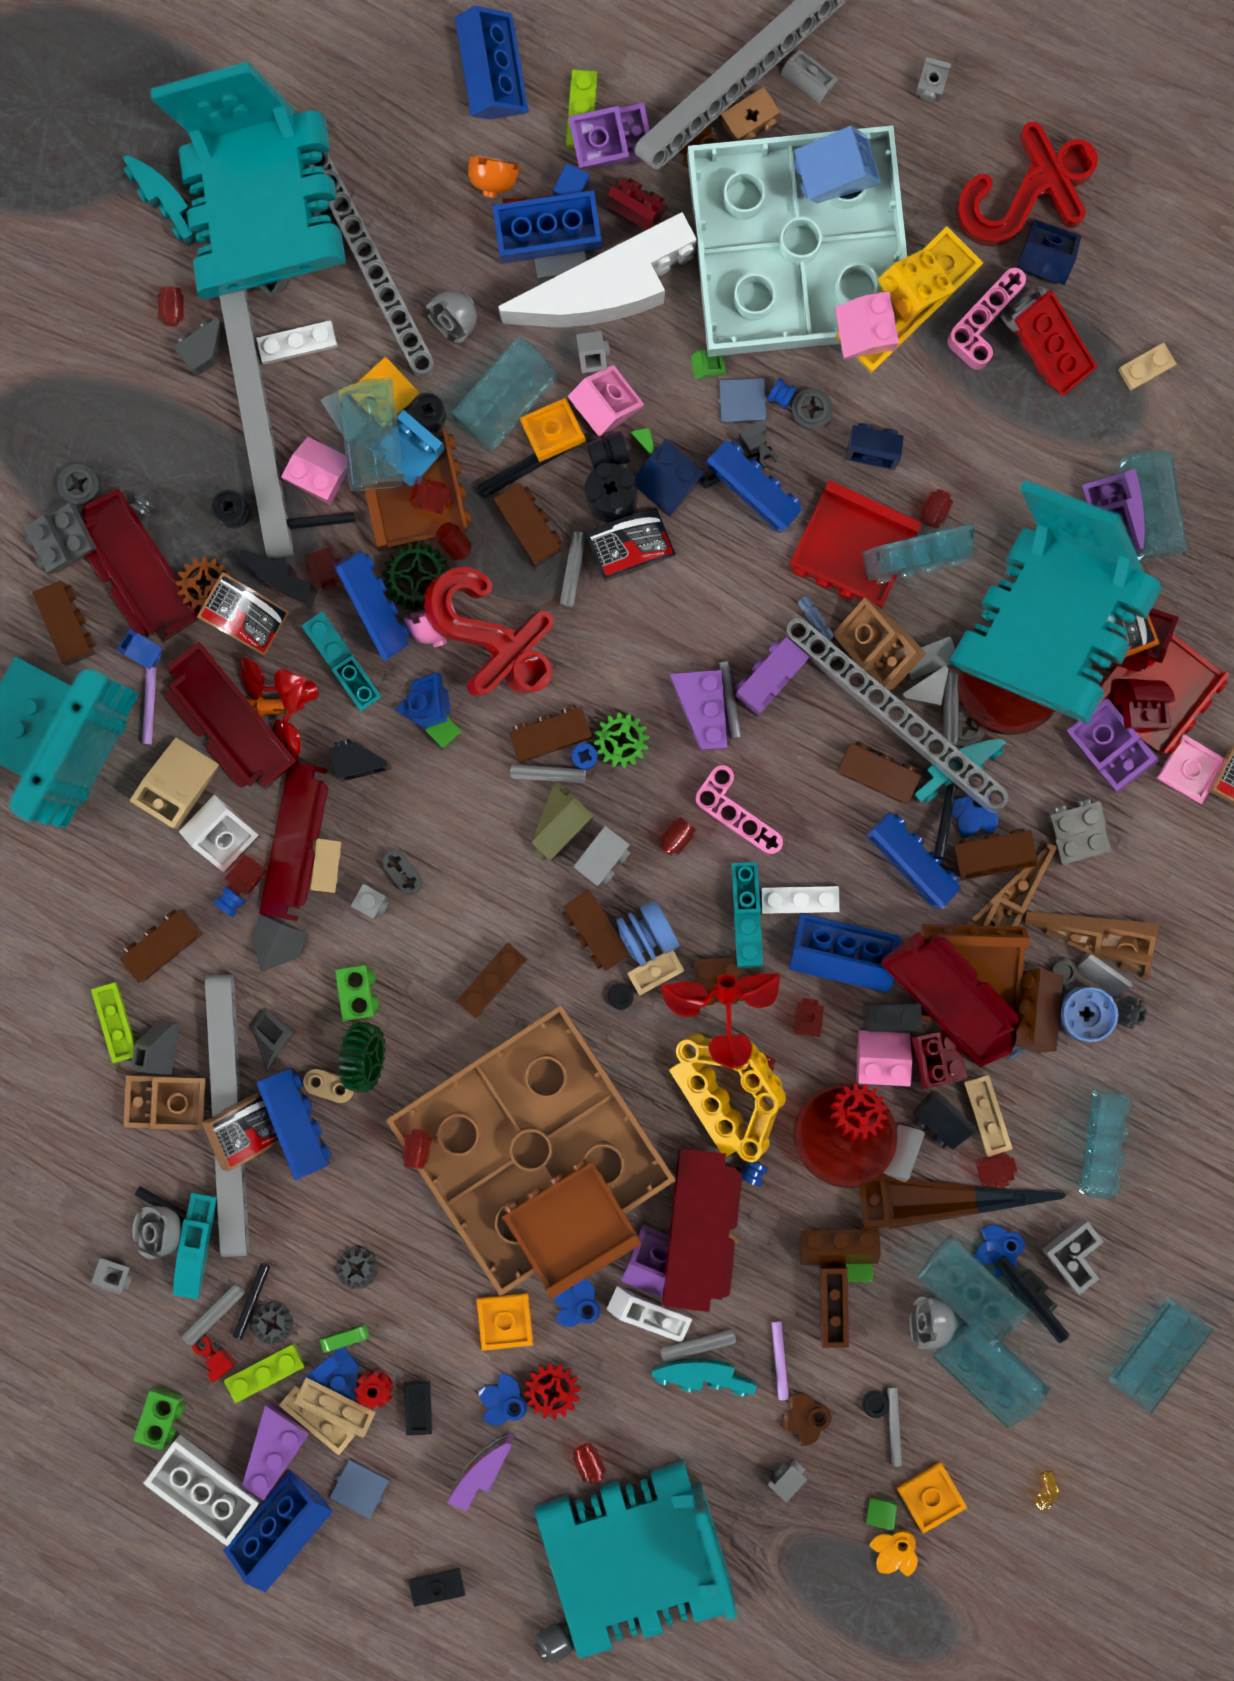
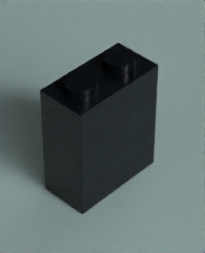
M919 1003L862 1004L863 1030L868 1032L922 1030L921 1004Z

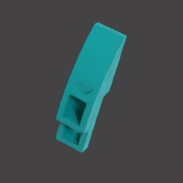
M128 155L124 156L123 159L127 166L123 169L131 182L135 179L138 182L140 188L136 189L142 201L144 203L149 201L153 209L158 206L166 220L171 217L175 224L171 229L179 241L184 239L188 246L195 243L196 239L192 232H189V227L184 221L187 218L189 208L180 194L162 175L150 166Z
M323 611L301 625L360 711L382 697Z
M1003 739L988 740L963 747L959 750L983 770L982 763L988 758L993 761L1004 751L1001 747L1006 742ZM951 760L948 763L953 771L962 769V764L958 760ZM931 765L924 771L930 777V780L919 788L912 797L917 803L923 800L928 803L938 794L936 789L944 783L945 786H948L953 781L934 765Z
M757 862L732 863L737 968L763 967Z
M191 1193L179 1241L173 1295L199 1300L210 1249L208 1245L217 1207V1197Z
M706 1358L678 1359L655 1365L651 1369V1377H655V1382L663 1385H669L670 1382L679 1384L680 1389L694 1393L695 1389L701 1391L704 1381L708 1382L707 1386L714 1389L722 1390L723 1387L733 1389V1394L747 1397L748 1394L754 1395L757 1387L755 1380L733 1374L735 1369L734 1363Z

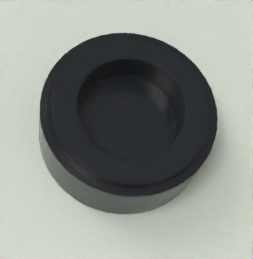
M1058 960L1051 967L1052 972L1064 975L1063 985H1069L1077 978V966L1070 960Z
M625 984L614 985L608 993L609 1003L612 1007L619 1010L628 1008L634 999L632 989Z
M873 1390L863 1397L862 1407L868 1416L880 1418L887 1413L889 1402L882 1392Z

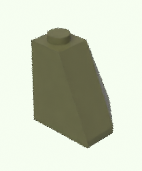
M558 781L552 787L532 840V844L535 846L532 851L542 861L547 858L551 862L594 819V816Z

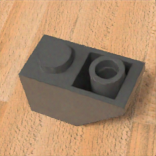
M217 318L204 321L199 326V330L193 334L187 333L179 338L178 344L174 346L195 377L217 363L224 329Z
M160 1020L134 1045L131 1069L145 1073L171 1075L175 1062L176 1042L179 1037V1023Z

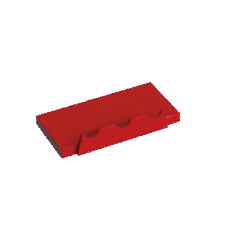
M1048 290L1014 319L1019 328L1014 333L1020 337L1022 346L1032 357L1033 364L1044 377L1045 383L1056 389L1060 396L1067 394L1097 368L1053 291Z

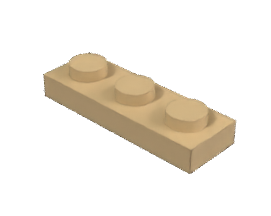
M986 1074L964 1081L963 1084L986 1156L989 1157L1013 1149L990 1076Z
M308 1378L304 1379L293 1402L362 1438L366 1435L376 1413Z
M296 1384L279 1406L337 1455H340L356 1434L294 1404L293 1402L301 1387Z

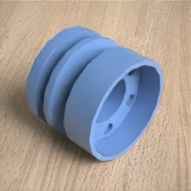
M656 900L640 907L643 919L640 921L632 912L628 913L633 923L632 925L627 927L622 917L616 920L619 927V935L631 957L641 967L647 965L642 955L646 951L649 953L652 961L656 960L654 947L658 946L664 954L680 947Z
M1077 987L1069 990L1062 996L1059 1026L1069 1037L1086 1042L1101 1041L1109 1036L1116 1027L1118 1020L1117 1005L1105 991L1093 987ZM1084 1007L1086 1011L1090 1012V1015L1085 1018L1079 1016V1012L1084 1011Z

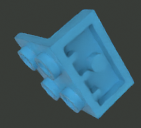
M403 410L397 416L399 424L377 448L374 456L406 484L413 487L444 452L445 448L440 440Z

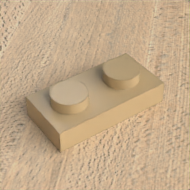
M1162 343L1121 366L1118 371L1129 390L1132 391L1175 367L1177 363L1166 344Z
M671 951L667 954H660L656 957V960L652 961L651 959L646 962L647 965L639 966L627 974L640 996L684 972V969L675 952Z

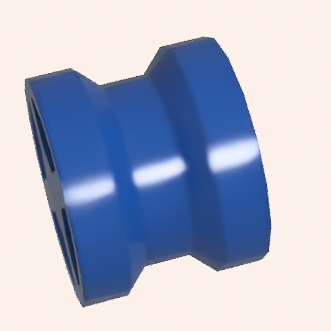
M780 377L767 400L779 403L780 407L785 410L798 387L794 385L789 386Z
M583 743L574 748L572 760L577 768L589 770L597 763V751L592 745Z
M225 886L222 889L223 894L219 898H215L213 903L233 918L236 915V909L244 905L246 900L234 890Z
M744 1160L745 1166L743 1170L739 1171L742 1174V1179L761 1187V1178L763 1174L767 1173L769 1168L757 1161L747 1162Z

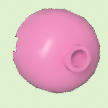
M421 609L410 614L412 619L404 618L411 637L422 644L432 643L433 647L447 643V639L433 629L427 619L425 610Z

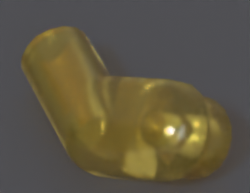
M1051 1470L1040 1473L1044 1487L1038 1494L1035 1505L1041 1511L1050 1509L1059 1495L1053 1471Z

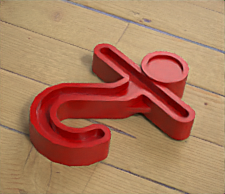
M1028 122L1022 129L1020 142L1031 161V165L1007 215L1001 220L990 221L980 213L979 203L988 196L993 184L989 175L981 173L965 185L957 201L956 216L960 229L968 239L982 246L996 247L1009 243L1019 235L1036 199L1044 194L1049 195L1065 226L1068 228L1078 227L1084 219L1086 211L1074 187L1086 183L1097 167L1098 155L1092 144L1085 140L1074 139L1065 143L1056 155L1042 126L1037 122Z
M469 567L452 568L436 577L426 590L424 602L426 616L433 629L446 639L483 646L491 653V657L467 682V689L471 695L478 697L488 694L504 677L510 689L523 695L539 691L548 685L552 674L550 662L542 653L530 651L553 626L554 620L548 611H539L532 614L517 630L506 628L499 624L458 616L452 609L451 598L454 592L462 591L471 598L478 599L490 593L492 590L491 580L479 570Z

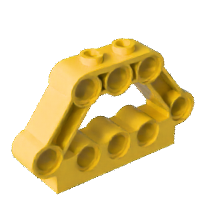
M699 1033L688 1035L677 1045L676 1055L680 1062L669 1069L670 1073L719 1151L726 1153V1157L737 1151L743 1160L747 1162L757 1161L770 1146L768 1137L777 1112L786 1101V1094L782 1088L781 1080L769 1068L766 1056L759 1052L757 1047L751 1042L752 1056L749 1062L741 1068H733L741 1075V1085L744 1090L752 1093L755 1098V1109L746 1131L743 1126L744 1119L742 1114L732 1109L729 1104L730 1096L728 1092L717 1085L714 1070L705 1065L722 1066L713 1061L709 1055L708 1047L712 1039L705 1038ZM689 1044L695 1047L696 1053L689 1049ZM752 1074L759 1077L760 1083L753 1080ZM697 1076H701L705 1084L700 1083ZM766 1096L772 1098L774 1105L767 1102ZM711 1098L716 1099L719 1106L714 1105ZM725 1120L730 1121L733 1128L728 1127ZM749 1142L755 1143L758 1150L753 1149Z

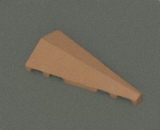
M1049 843L1037 855V866L1023 869L966 925L1018 926L1057 847Z
M1027 912L1025 925L1033 924L1044 929L1045 934L1052 937L1055 934L1067 940V944L1088 954H1093L1101 960L1107 958L1118 963L1120 969L1126 971L1129 968L1140 973L1142 979L1149 980L1159 923Z

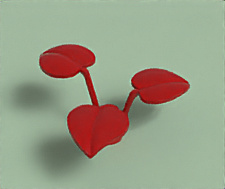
M240 658V681L247 695L253 699H258L262 696V691H277L284 708L289 711L282 721L279 719L274 721L272 731L295 760L299 762L300 736L295 726L288 721L297 711L304 709V704L318 698L319 694L316 684L311 680L305 682V676L294 674L286 669H279L274 676L275 686H265V677L261 668L249 658Z
M723 974L718 977L717 986H712V991L708 997L706 989L696 982L662 983L661 990L664 1002L668 1008L675 1014L684 1017L698 1015L701 1006H707L716 994L719 1002L726 1005L727 1036H717L712 1039L708 1047L709 1055L719 1065L730 1069H738L749 1062L752 1056V1044L745 1035L738 1034L732 1036L731 1004L738 997L739 1000L745 999L747 1005L754 1008L771 1006L778 997L780 974H756L739 980L734 975Z

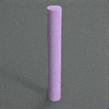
M151 667L150 670L146 668L142 744L152 745L157 670L155 667Z
M776 1320L771 1321L778 1400H787L788 1386L782 1321Z

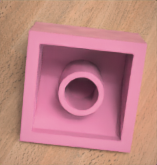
M889 291L861 296L835 307L844 359L894 351L899 342Z
M614 365L608 367L607 370L599 371L584 378L568 396L575 408L583 415L598 436L615 429L645 405Z
M307 437L293 453L281 477L285 483L331 505L354 460Z
M858 1030L856 1082L860 1084L911 1086L912 1053L910 1033Z

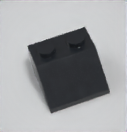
M350 739L335 742V747L329 748L336 778L342 782L392 769L391 764L356 742L350 741Z
M934 1090L912 1111L916 1116L913 1121L924 1131L929 1128L935 1134L932 1139L943 1149L946 1146L952 1150L978 1130L950 1102Z

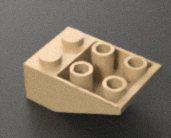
M176 737L144 777L130 802L173 829L179 830L220 764Z

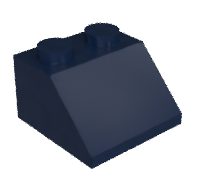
M1033 219L1019 257L1017 268L1021 269L1025 274L1043 277L1050 283L1065 285L1077 258L1081 236Z
M858 423V426L853 425L845 460L895 470L901 460L904 436L899 435L898 431L894 429L884 428L883 431L873 429L872 425L866 423Z
M665 439L636 475V487L666 514L671 516L704 478V472Z

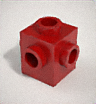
M376 1368L370 1373L367 1370L356 1380L358 1385L354 1390L357 1393L355 1397L363 1407L366 1408L368 1406L373 1410L378 1405L382 1408L391 1400L392 1397L389 1394L394 1388L392 1385L393 1381L384 1371L381 1372ZM369 1388H375L377 1390V1395L374 1396L370 1392Z

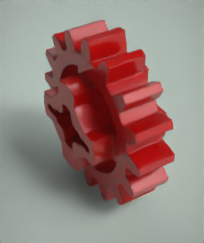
M857 1083L851 1086V1090L847 1086L841 1090L842 1094L838 1093L834 1097L837 1102L831 1105V1108L836 1110L831 1115V1119L838 1120L834 1127H842L841 1135L845 1136L847 1133H850L851 1140L853 1141L858 1135H860L862 1141H865L868 1135L871 1138L877 1135L876 1130L881 1131L884 1128L881 1122H885L888 1119V1116L882 1114V1112L888 1109V1106L881 1105L880 1103L884 1097L880 1096L877 1098L875 1096L877 1089L875 1088L871 1092L867 1091V1084H864L861 1089H859ZM850 1098V1106L843 1109L845 1101ZM857 1108L859 1112H863L865 1114L861 1116L860 1113H856L853 1111ZM875 1116L873 1124L868 1127L869 1118Z
M549 1361L548 1368H544L540 1364L538 1366V1373L533 1370L530 1372L533 1380H526L525 1385L530 1387V1389L524 1391V1396H531L527 1401V1405H535L534 1414L542 1411L543 1419H546L548 1414H552L553 1420H556L557 1413H561L563 1417H566L567 1408L572 1411L575 1409L572 1401L579 1402L580 1399L577 1394H574V1392L581 1390V1386L574 1385L578 1380V1376H570L572 1370L570 1367L565 1371L562 1370L561 1362L557 1368L553 1367L552 1361ZM552 1374V1377L545 1381L540 1379L545 1375ZM562 1377L567 1381L570 1390L563 1386L561 1382ZM554 1381H556L557 1392L554 1393V1395L551 1397V1400L549 1401L548 1389H550L551 1386L554 1384ZM535 1391L542 1395L544 1399L543 1404L537 1399ZM559 1401L565 1402L558 1407H553V1404Z

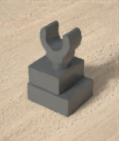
M761 420L740 432L739 440L749 455L758 452L760 456L759 463L765 469L766 463L764 458L770 456L774 462H777V455L766 447L767 440L764 435H766L767 428Z

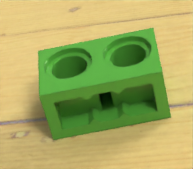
M368 965L335 970L343 1021L376 1016V1010H379L378 996L373 995L372 985H375L374 970H369ZM354 972L360 973L363 977V982L359 987H354L350 983V976ZM357 998H363L367 1003V1008L362 1013L354 1009V1001Z
M156 1386L150 1389L133 1441L160 1450H164L168 1444H172L177 1429L173 1428L175 1420H180L185 1404L181 1403L184 1395ZM162 1400L167 1401L171 1406V1411H162L159 1407V1402ZM159 1426L162 1429L163 1435L161 1437L154 1436L151 1432V1427Z

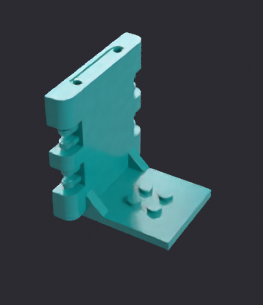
M248 61L150 89L151 99L189 133L192 143L179 148L183 184L189 188L190 194H205L204 197L193 200L191 203L192 208L187 211L189 232H192L193 236L196 237V242H211L210 245L199 248L197 251L198 257L193 260L197 295L201 299L207 300L346 263L341 230L336 225L330 224V216L314 215L327 210L329 207L328 202L337 200L335 181L330 176L324 174V168L318 166L308 168L309 165L322 160V153L330 151L326 118L320 112L310 110L298 113Z
M1024 480L1020 491L1037 523V529L1034 531L1022 528L1006 557V561L1010 566L1007 567L1005 572L1017 580L1015 584L1007 580H1000L998 583L999 587L990 586L981 602L985 609L981 616L985 620L992 622L991 627L976 624L973 630L977 633L965 631L949 663L953 668L1089 724L1105 695L1103 689L1095 683L1101 682L1103 676L1099 672L1090 669L1092 664L1108 668L1111 664L1110 661L1121 665L1130 649L1127 641L1122 638L1126 636L1128 631L1124 627L1115 624L1117 619H1120L1127 623H1132L1136 618L1134 615L1146 619L1162 587L1157 579L1143 573L1144 570L1120 515Z
M15 656L0 682V765L22 776L10 799L11 811L16 816L30 823L38 824L40 822L46 826H51L52 824L57 828L66 829L77 808L81 807L87 800L93 783L117 739L124 732L129 719L128 715L139 693L94 670H84L79 673L71 686Z
M684 1459L650 1469L656 1495H651L647 1479L641 1480L640 1484L645 1498L637 1501L631 1483L625 1485L630 1502L627 1504L619 1479L600 1484V1492L605 1510L602 1511L597 1494L591 1495V1504L595 1513L586 1516L584 1503L581 1499H578L575 1502L580 1518H575L568 1494L535 1504L534 1510L579 1659L613 1649V1642L608 1628L610 1625L613 1627L617 1642L623 1640V1632L619 1626V1623L628 1620L630 1633L633 1637L638 1636L634 1619L638 1617L645 1639L664 1634L658 1611L662 1610L666 1624L670 1626L673 1625V1618L669 1607L678 1605L680 1618L682 1621H687L689 1619L684 1605L685 1602H689L695 1623L726 1615L727 1621L738 1618L731 1578L702 1482L699 1481L691 1484Z

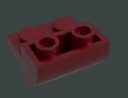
M621 178L616 187L612 185L607 195L610 196V199L606 206L644 230L656 226L667 209V206L662 204L664 198L653 191L649 195L641 191L643 185L632 178H629L628 181Z
M1124 678L1113 680L1115 705L1123 707L1125 729L1166 730L1171 728L1168 703L1175 701V696L1169 684L1162 680Z
M944 1030L923 1033L912 1037L923 1089L967 1078L961 1047Z

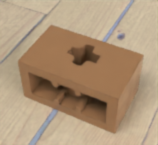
M762 87L723 112L720 117V123L732 141L756 139V135L763 130L768 132L778 125L777 121H779L780 111L766 89ZM747 117H750L751 119L756 118V122H753L752 120L747 121Z

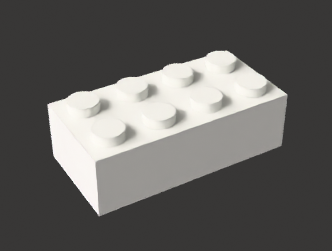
M179 1435L143 1483L226 1546L230 1544L261 1501L259 1497L242 1486L243 1481L182 1435Z

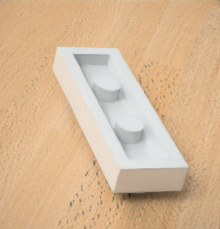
M331 320L256 338L263 365L338 347Z
M839 886L761 888L762 914L840 912Z

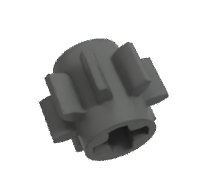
M1129 995L1126 1000H1119L1116 1004L1119 1018L1117 1023L1130 1029H1134L1135 1024L1142 1025L1147 1016V1009L1142 1006L1144 1001Z

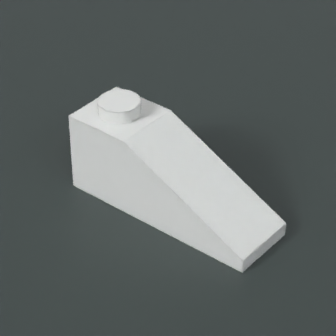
M619 1286L616 1287L606 1309L621 1321L681 1343L692 1321V1318L669 1307H662V1304Z

